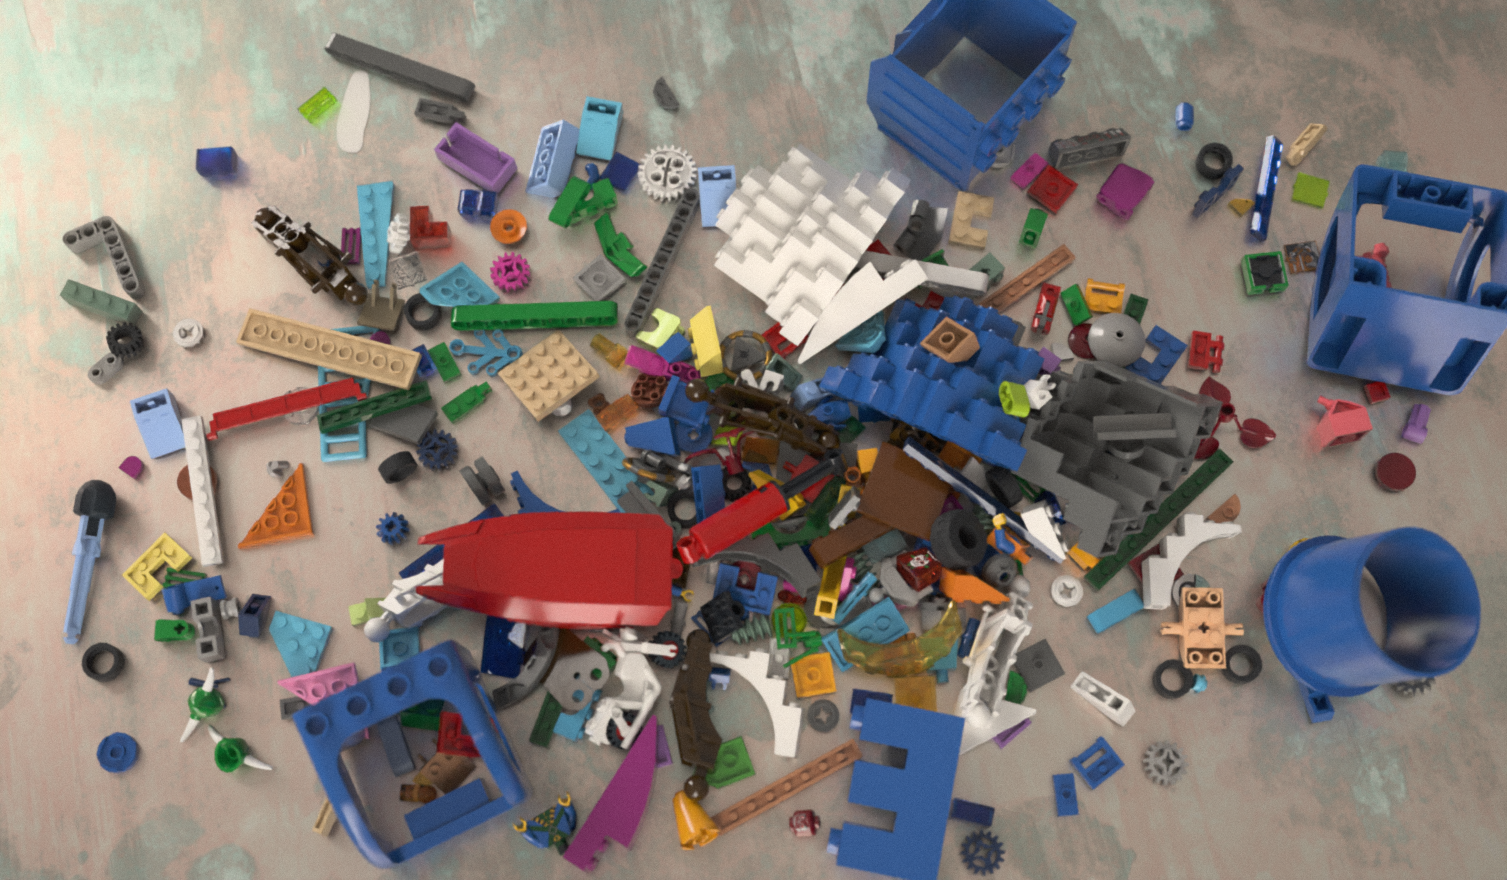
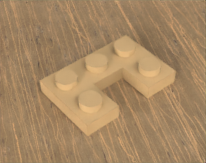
M958 191L948 243L984 250L988 230L973 228L970 225L973 214L991 217L994 197Z

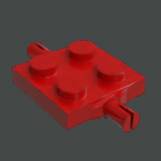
M806 454L799 465L794 466L786 461V465H783V468L792 473V480L820 462ZM830 474L800 493L805 500L819 508L829 496L838 501L839 497L837 496H839V492L833 488L839 475Z

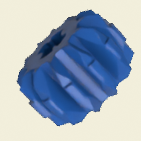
M393 512L390 517L388 513H385L386 519L379 518L382 524L376 525L377 530H379L377 536L382 537L381 541L383 543L388 541L389 545H393L394 541L400 544L401 537L407 539L404 533L410 532V529L406 527L409 522L404 520L405 517L402 514L398 516L396 512Z

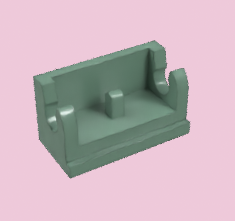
M648 480L647 485L655 490V494L651 496L649 493H644L647 499L656 503V506L664 507L667 506L670 497L678 491V488L667 482Z

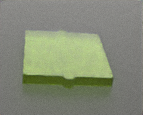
M1298 172L1296 182L1292 186L1294 190L1291 200L1323 209L1325 199L1329 195L1327 191L1330 181Z

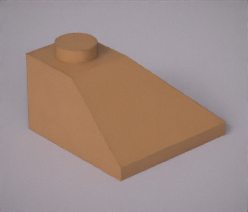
M945 317L920 343L922 347L948 363L967 361L980 348L974 332L948 317Z

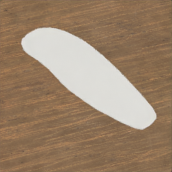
M357 71L352 75L337 122L338 144L342 150L349 153H357L362 148L364 129L370 111L369 77L367 72Z

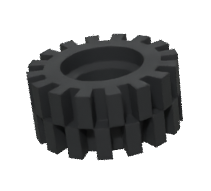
M123 322L122 326L118 323L116 328L112 326L111 331L108 330V336H106L107 344L111 353H114L116 357L120 355L121 358H125V355H127L128 358H131V354L136 356V351H142L141 347H144V340L138 326H133V323L130 322L127 325L126 322ZM123 337L133 338L129 343H118V340Z
M726 466L722 470L723 488L726 493L725 500L730 499L731 502H734V500H739L750 491L752 483L746 468H743L744 471L729 475ZM730 477L740 478L742 482L740 488L732 490L727 486V480Z

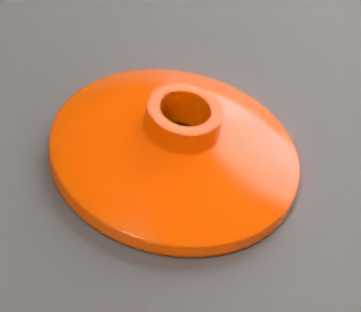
M512 209L498 212L490 223L492 236L504 244H512L519 241L527 230L525 217L520 212ZM509 227L513 228L511 231H506Z

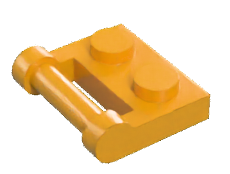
M1087 278L1084 298L1091 313L1103 315L1121 313L1125 284L1104 283ZM1092 288L1117 292V296L1093 293Z

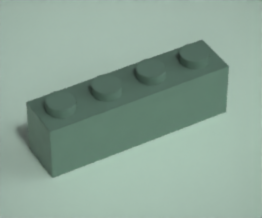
M70 279L67 280L60 293V296L68 304L120 323L126 322L127 325L130 322L135 326L143 312L131 301Z

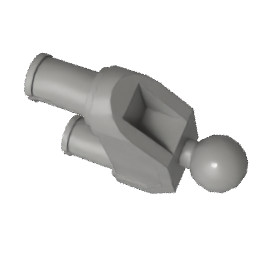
M906 550L892 558L886 557L882 560L880 574L881 589L874 588L869 593V599L873 603L878 604L883 601L886 595L891 598L893 603L914 607L921 598L933 592L928 581H925L913 590L910 589L898 573L897 568L910 562L909 554L906 555Z

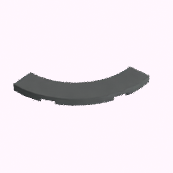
M538 626L536 650L523 668L522 673L505 685L492 690L493 701L497 711L509 707L522 699L542 679L554 657L558 644L559 628Z

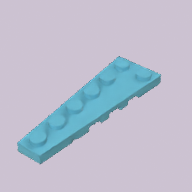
M393 181L357 186L365 280L368 289L372 288L374 279L379 280V287L386 286L387 259L389 257L387 230L392 221Z

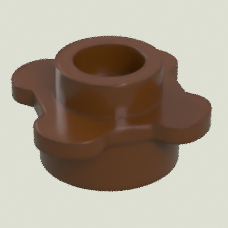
M598 393L588 400V405L593 408V413L599 415L604 409L610 408V403L606 401L603 393Z

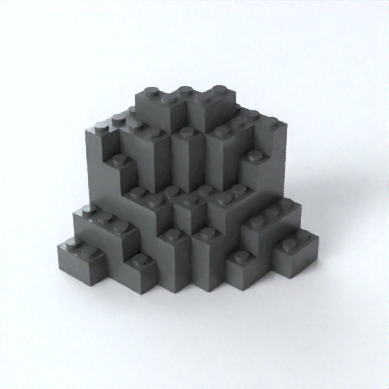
M1078 361L1073 369V375L1063 371H1052L1051 377L1048 379V384L1050 382L1056 384L1052 390H1048L1052 398L1040 409L1030 408L1026 417H1019L1021 418L1019 422L1026 425L1023 437L1019 442L1022 443L1021 447L1027 449V452L1018 471L1011 470V473L1069 500L1064 509L1065 515L1063 519L1083 529L1078 536L1077 548L1098 558L1117 554L1123 536L1142 533L1147 516L1158 512L1164 495L1173 494L1179 476L1188 475L1201 439L1210 438L1223 402L1204 394L1190 393L1176 386H1164L1107 361ZM1171 413L1172 429H1176V437L1142 439L1145 443L1143 454L1130 462H1124L1117 459L1109 451V440H1093V416Z

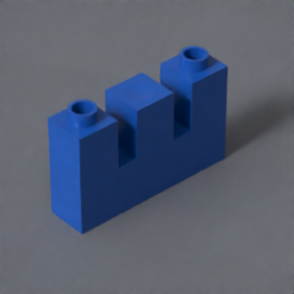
M866 698L865 706L854 704L849 729L859 730L860 740L907 750L903 768L855 759L847 801L895 811L892 830L843 820L842 830L831 828L826 853L837 855L836 865L906 880H937L965 724L964 717Z

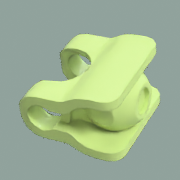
M655 308L651 315L654 321L659 324L658 328L649 333L641 330L636 334L635 339L643 347L661 356L656 352L657 349L677 332L684 336L685 329L680 326L681 320L679 317Z

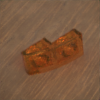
M626 394L602 410L595 418L603 429L609 432L620 421H626L639 407L631 396Z

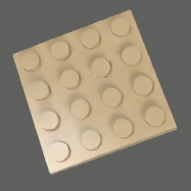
M559 329L498 372L500 378L538 422L600 377L598 372Z

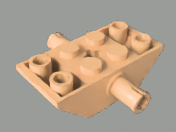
M1182 587L1178 607V622L1162 621L1160 628H1163L1160 630L1161 634H1179V651L1184 662V668L1226 669L1225 635L1242 636L1244 630H1235L1244 628L1242 623L1224 622L1223 588ZM1202 625L1204 627L1203 633L1202 630L1198 629V626Z

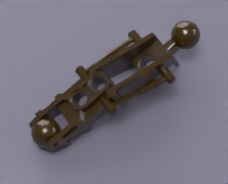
M269 205L267 208L257 210L254 221L251 222L254 229L265 240H269L276 248L274 254L277 257L282 255L297 273L312 287L311 292L313 294H317L321 289L326 293L331 290L340 301L345 297V300L350 305L360 306L366 302L368 298L367 288L359 283L345 266L353 258L351 253L347 252L345 254L310 228L311 223L309 221H305L300 226L290 219L287 214H283L276 206L272 207ZM317 238L321 240L325 245L322 246L318 242ZM308 244L331 263L321 274L298 254L304 252Z
M736 377L734 385L725 383L713 393L709 391L708 384L702 379H692L685 386L686 397L691 402L699 403L705 401L709 403L705 414L710 415L714 413L720 416L718 425L721 428L745 427L746 430L758 432L757 435L761 437L769 435L775 441L786 442L791 445L793 450L800 449L811 453L810 456L813 458L818 456L824 458L827 451L840 448V432L834 430V426L831 424L827 425L818 420L816 416H809L794 408L796 400L793 397H788V400L777 397L743 383V379L740 377ZM743 408L763 411L768 414V417L744 411ZM814 432L819 434L816 442L811 440Z
M696 629L691 631L686 638L688 649L682 668L680 667L669 701L681 765L696 769L694 775L686 779L683 788L685 795L692 801H700L707 797L710 787L706 776L707 773L711 774L715 767L723 740L715 729L708 712L711 709L712 703L706 702V683L713 667L710 665L709 652H711L713 645L706 631Z

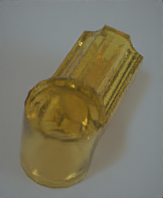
M600 333L594 336L589 345L590 348L602 355L615 368L622 364L628 353L627 349L622 345L614 344Z

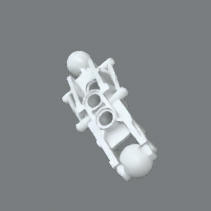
M443 559L434 566L427 564L424 568L426 571L418 575L395 580L392 583L394 589L383 602L379 601L377 603L384 611V614L380 618H372L364 627V633L368 640L376 643L385 640L390 633L389 624L392 620L408 629L415 625L420 627L423 625L424 620L437 615L439 611L448 607L416 594L415 587L443 585Z
M1016 575L1012 582L1006 585L1007 595L1005 596L1010 598L1009 602L1002 601V604H993L992 606L986 602L982 604L981 609L984 610L971 653L969 657L963 658V664L970 667L968 682L963 687L964 698L960 709L963 710L962 716L966 718V721L972 727L987 729L992 725L994 718L1000 714L1001 709L998 707L1002 697L1007 692L1004 686L1009 667L1016 662L1017 656L1015 654L1024 636L1029 635L1033 624L1027 621L1028 611L1033 608V604L1024 599L1029 594L1031 586L1025 576ZM1003 628H1005L1004 635L995 656H993L991 652L996 648V641Z

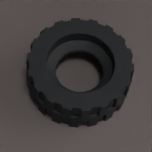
M995 466L985 473L986 481L992 493L1007 508L1010 509L1023 500V494L1018 483L1006 468Z

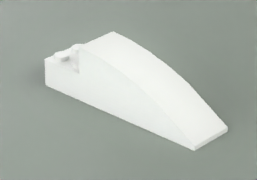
M908 259L900 265V270L895 272L893 269L884 275V281L871 262L859 270L837 292L816 321L797 361L799 365L927 280L928 277L916 259L913 261Z

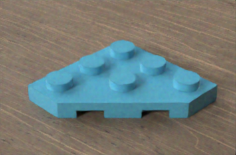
M460 262L422 286L419 291L432 305L439 306L491 305L498 303L500 297L463 262Z
M880 310L843 335L835 344L837 349L869 353L878 351L886 340L884 312Z
M275 611L269 631L291 677L318 671L333 627Z

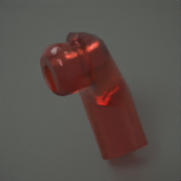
M781 590L777 595L778 599L789 607L802 605L807 602V597L796 596L788 590Z

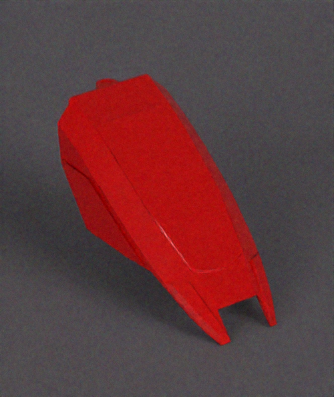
M596 511L520 513L463 523L419 537L418 545H444L443 585L415 587L416 594L431 601L457 609L504 618L511 622L563 629H625V627L634 629V627L658 625L665 613L671 609L672 579L681 576L683 566L678 559L672 558L673 529L666 524L660 514Z

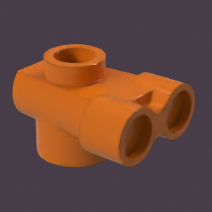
M857 466L848 467V470L844 473V485L851 487L854 485L857 488H861L860 496H862L865 486H862L861 473ZM853 475L855 477V480H849L848 476Z

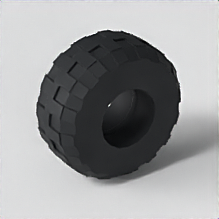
M962 509L945 512L935 519L930 531L932 551L937 560L952 570H964L979 564L985 556L987 549V534L979 519L969 511Z

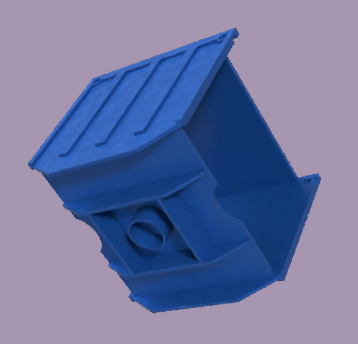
M931 0L902 32L895 35L893 54L870 62L866 103L878 124L877 129L959 191L967 192L970 182L980 171L983 174L986 173L997 158L996 153L1003 146L1008 148L1014 142L1020 132V126L1026 120L1031 122L1038 115L1043 107L1042 102L1045 98L1051 99L1063 86L1066 78L1062 75L1072 62V59L1066 55L1077 21L1047 0ZM964 37L1025 80L986 124L982 121H977L974 115L923 79L928 72L936 68Z

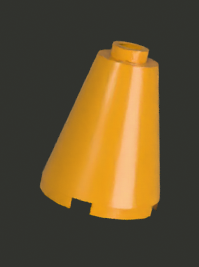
M684 790L675 793L672 801L682 849L692 850L694 849L693 845L699 844L701 847L714 840L718 836L717 832H720L719 828L698 801L689 799L685 795Z

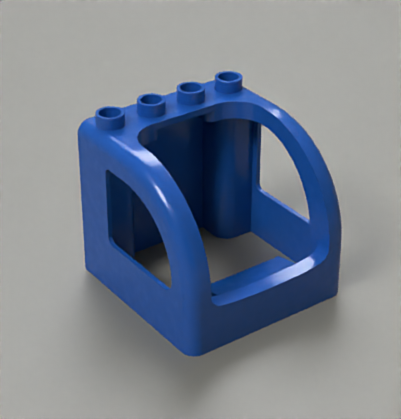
M1358 165L1354 169L1338 201L1321 248L1311 297L1307 364L1313 369L1444 395L1460 394L1507 328V192L1371 165ZM1363 204L1382 205V219L1460 234L1467 223H1471L1456 256L1445 298L1386 287L1387 272L1383 264L1373 259L1354 256L1356 216ZM1490 248V282L1482 283L1471 298L1479 268Z
M453 639L439 643L292 715L318 778L339 821L360 854L367 862L379 869H388L401 865L528 802L533 795V787L470 650ZM476 687H478V689H479V691H480V693H481V695H482V697H483V700H484V702H485V704H486V706H487V708H488V710H489V713H490V715H491V717H492V719H493V721H494V724H495V726H496V728H497V730H498V732H499V734H500V737H501V739H502L504 745L502 744V742H501V740H500V738H499V736H498V734H497V732H496V730H495V728H494V726H493V724H492V721H491V719H490V717H489V715H488V713H487V711H486V709H485V706H484V704H483V702H482V700H481V698H480V696H479V693H478ZM429 699L447 700L460 711L481 757L504 796L493 801L484 779L478 778L403 815L413 841L394 849L392 842L380 837L373 829L341 754L363 740L365 728L414 704Z

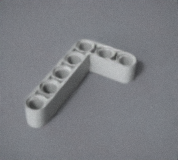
M100 217L63 235V243L74 253H80L105 243L123 290L132 299L137 300L144 296L145 288L123 233L112 217Z

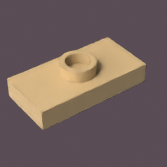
M327 796L312 831L328 837L332 825L337 819V815Z

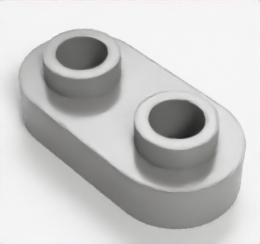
M108 353L89 369L88 378L96 385L104 384L123 368L124 359L120 355L116 357L114 353Z

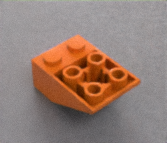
M941 567L939 590L954 602L963 603L964 600H971L973 603L990 601L993 604H1002V601H1010V598L965 570H952L947 567Z

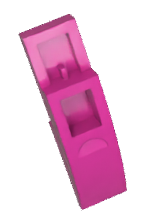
M634 345L629 346L624 364L639 369L640 373L664 376L667 382H670L672 375L680 377V381L688 383L692 379L701 378L700 370L696 371L694 366L681 361L668 363L662 356Z

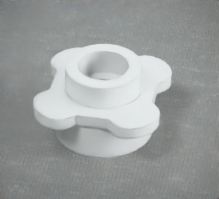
M684 474L674 486L678 488V491L687 490L692 484L690 482L691 476L687 477Z

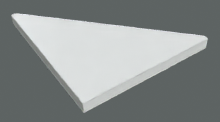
M963 689L960 690L954 716L964 717L962 716L963 710L960 709L964 698ZM1001 700L998 707L1001 709L1000 714L994 718L989 728L972 727L965 718L959 756L997 736L1002 731L1017 725L1022 720L1035 715L1037 710Z

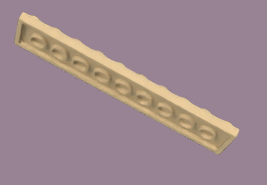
M251 308L248 310L236 343L242 346L407 390L411 387L422 357L419 352Z

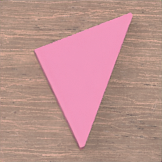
M353 662L278 680L277 682L312 705L358 683L359 678L356 663ZM367 727L365 728L364 738L371 739L369 728Z

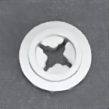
M184 319L175 326L173 338L180 346L185 348L193 347L196 343H200V339L204 337V329L197 320ZM184 330L191 332L193 337L187 336Z
M1060 576L1052 584V598L1055 599L1057 604L1065 607L1074 606L1082 598V585L1073 576ZM1063 586L1066 587L1067 589H1069V588H1070V589L1074 588V589L1069 593L1070 598H1069V596H1067V594H1061V595H1060V593L1064 590Z

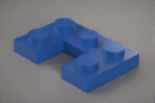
M1155 325L1145 340L1147 344L1160 351L1157 357L1150 363L1140 356L1137 361L1126 366L1125 369L1161 384L1188 345Z
M721 562L713 598L724 591H730L733 601L741 602L745 610L769 616L779 576L759 572L755 590L736 586L740 572L739 566Z

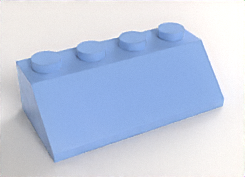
M565 120L542 127L525 190L526 193L552 198L562 194L571 173V165L578 143L579 128Z

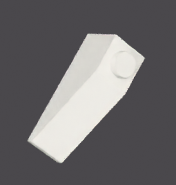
M1083 671L1070 686L1099 711L1123 727L1135 713V709L1129 699Z

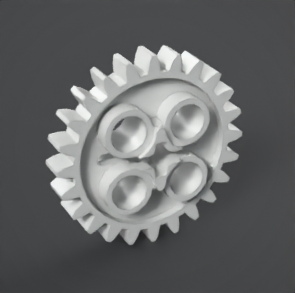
M665 144L664 149H661L659 146H657L656 152L650 149L651 155L645 153L646 160L641 159L642 165L638 166L640 171L638 172V178H640L639 183L642 185L643 191L647 190L648 196L653 194L654 199L660 196L661 201L667 197L670 202L671 197L678 200L679 194L682 196L686 189L694 187V181L697 180L695 175L697 174V168H695V161H692V155L688 156L687 150L681 153V147L675 150L674 145H672L668 149ZM669 159H672L670 163V171L667 175V185L666 187H663L665 183V175L668 171V161ZM658 162H664L662 165H657ZM682 165L680 168H675L674 166ZM655 178H660L659 181H653ZM672 181H678L677 184H671Z

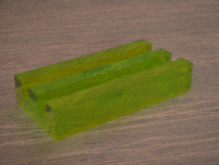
M324 86L297 110L309 123H312L338 101Z

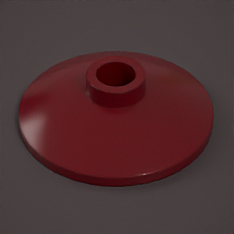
M1083 323L1077 325L1069 333L1068 346L1072 353L1079 358H1095L1089 348L1088 341L1085 340L1093 324Z

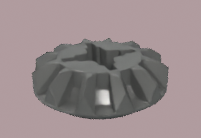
M826 699L817 700L812 703L807 713L811 727L819 732H828L835 728L840 716L837 706ZM821 708L825 713L831 714L826 717V724H824L822 718H815L820 715Z

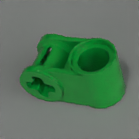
M155 620L154 641L190 640L194 637L196 630L194 625L184 620Z

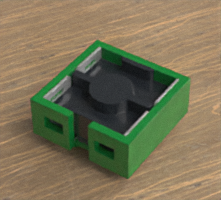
M1282 251L1247 254L1241 259L1248 295L1262 294L1264 290H1269L1270 293L1282 292L1289 286Z

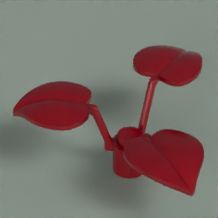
M1210 376L1206 378L1201 385L1199 394L1212 397L1223 402L1210 438L1201 439L1194 458H1208L1218 450L1219 441L1212 436L1221 422L1229 423L1232 419H1234L1238 430L1242 431L1240 439L1247 447L1260 448L1276 438L1272 428L1258 419L1249 418L1244 420L1242 428L1237 419L1238 416L1234 414L1235 407L1230 403L1231 393L1228 388Z
M740 427L729 432L720 433L714 436V440L726 437L730 455L725 456L726 460L723 459L716 448H710L689 455L684 460V463L687 464L693 457L702 454H716L722 465H726L729 475L742 472L744 469L741 463L740 441L747 435L757 434L758 432L748 430L740 435L737 441V454L733 452L730 437L737 438L738 434L746 430V428Z

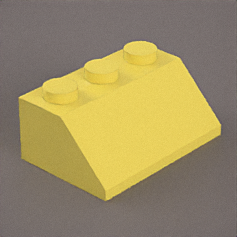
M710 305L690 319L691 327L687 328L689 339L694 341V343H691L692 354L697 355V359H694L696 371L700 370L701 377L723 373L721 351Z

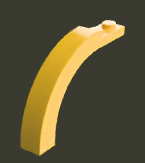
M841 484L838 503L851 489V486ZM851 510V512L847 515V521L855 517V511L853 512ZM847 556L824 568L814 615L834 619Z

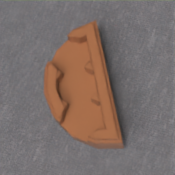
M1237 495L1231 496L1209 515L1206 520H1213L1219 524L1227 521L1233 522L1241 509L1240 500Z

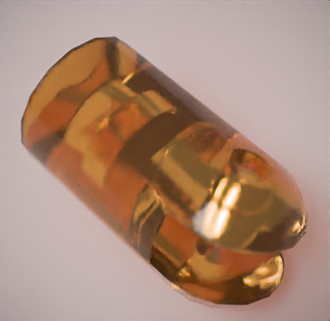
M401 784L399 801L427 804L437 797L436 789L430 785Z

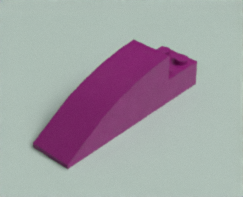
M654 714L563 856L564 859L586 873L596 868L599 863L597 858L601 852L605 853L610 845L608 840L610 838L631 851L641 831L653 795L658 770L659 721Z

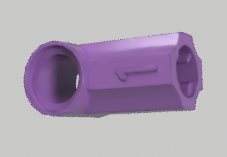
M1413 405L1409 421L1403 428L1402 438L1418 444L1423 443L1428 432L1426 425L1431 412L1427 405Z

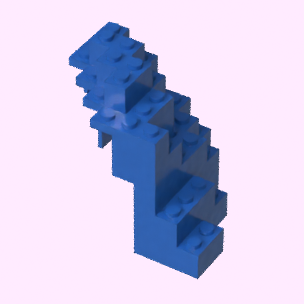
M955 295L953 298L945 297L939 311L933 308L928 310L921 306L918 308L915 306L916 303L907 298L905 300L897 299L885 324L886 340L882 343L881 348L870 355L864 352L861 355L853 353L848 366L845 368L839 365L836 367L828 366L819 387L865 411L867 407L878 410L891 418L901 420L940 439L950 441L983 458V461L986 463L1018 471L1027 452V449L1021 447L1022 443L1019 442L1026 425L1019 422L1021 418L1018 416L1004 413L999 397V387L1003 381L1024 385L1029 380H1035L1045 358L1039 356V352L1033 348L1026 349L1021 346H1014L1012 339L1018 325L1012 322V318L1006 315H999V311L995 308L976 306L973 304V300L967 297L962 299ZM945 317H948L974 332L980 348L967 361L948 363L922 347L920 343Z

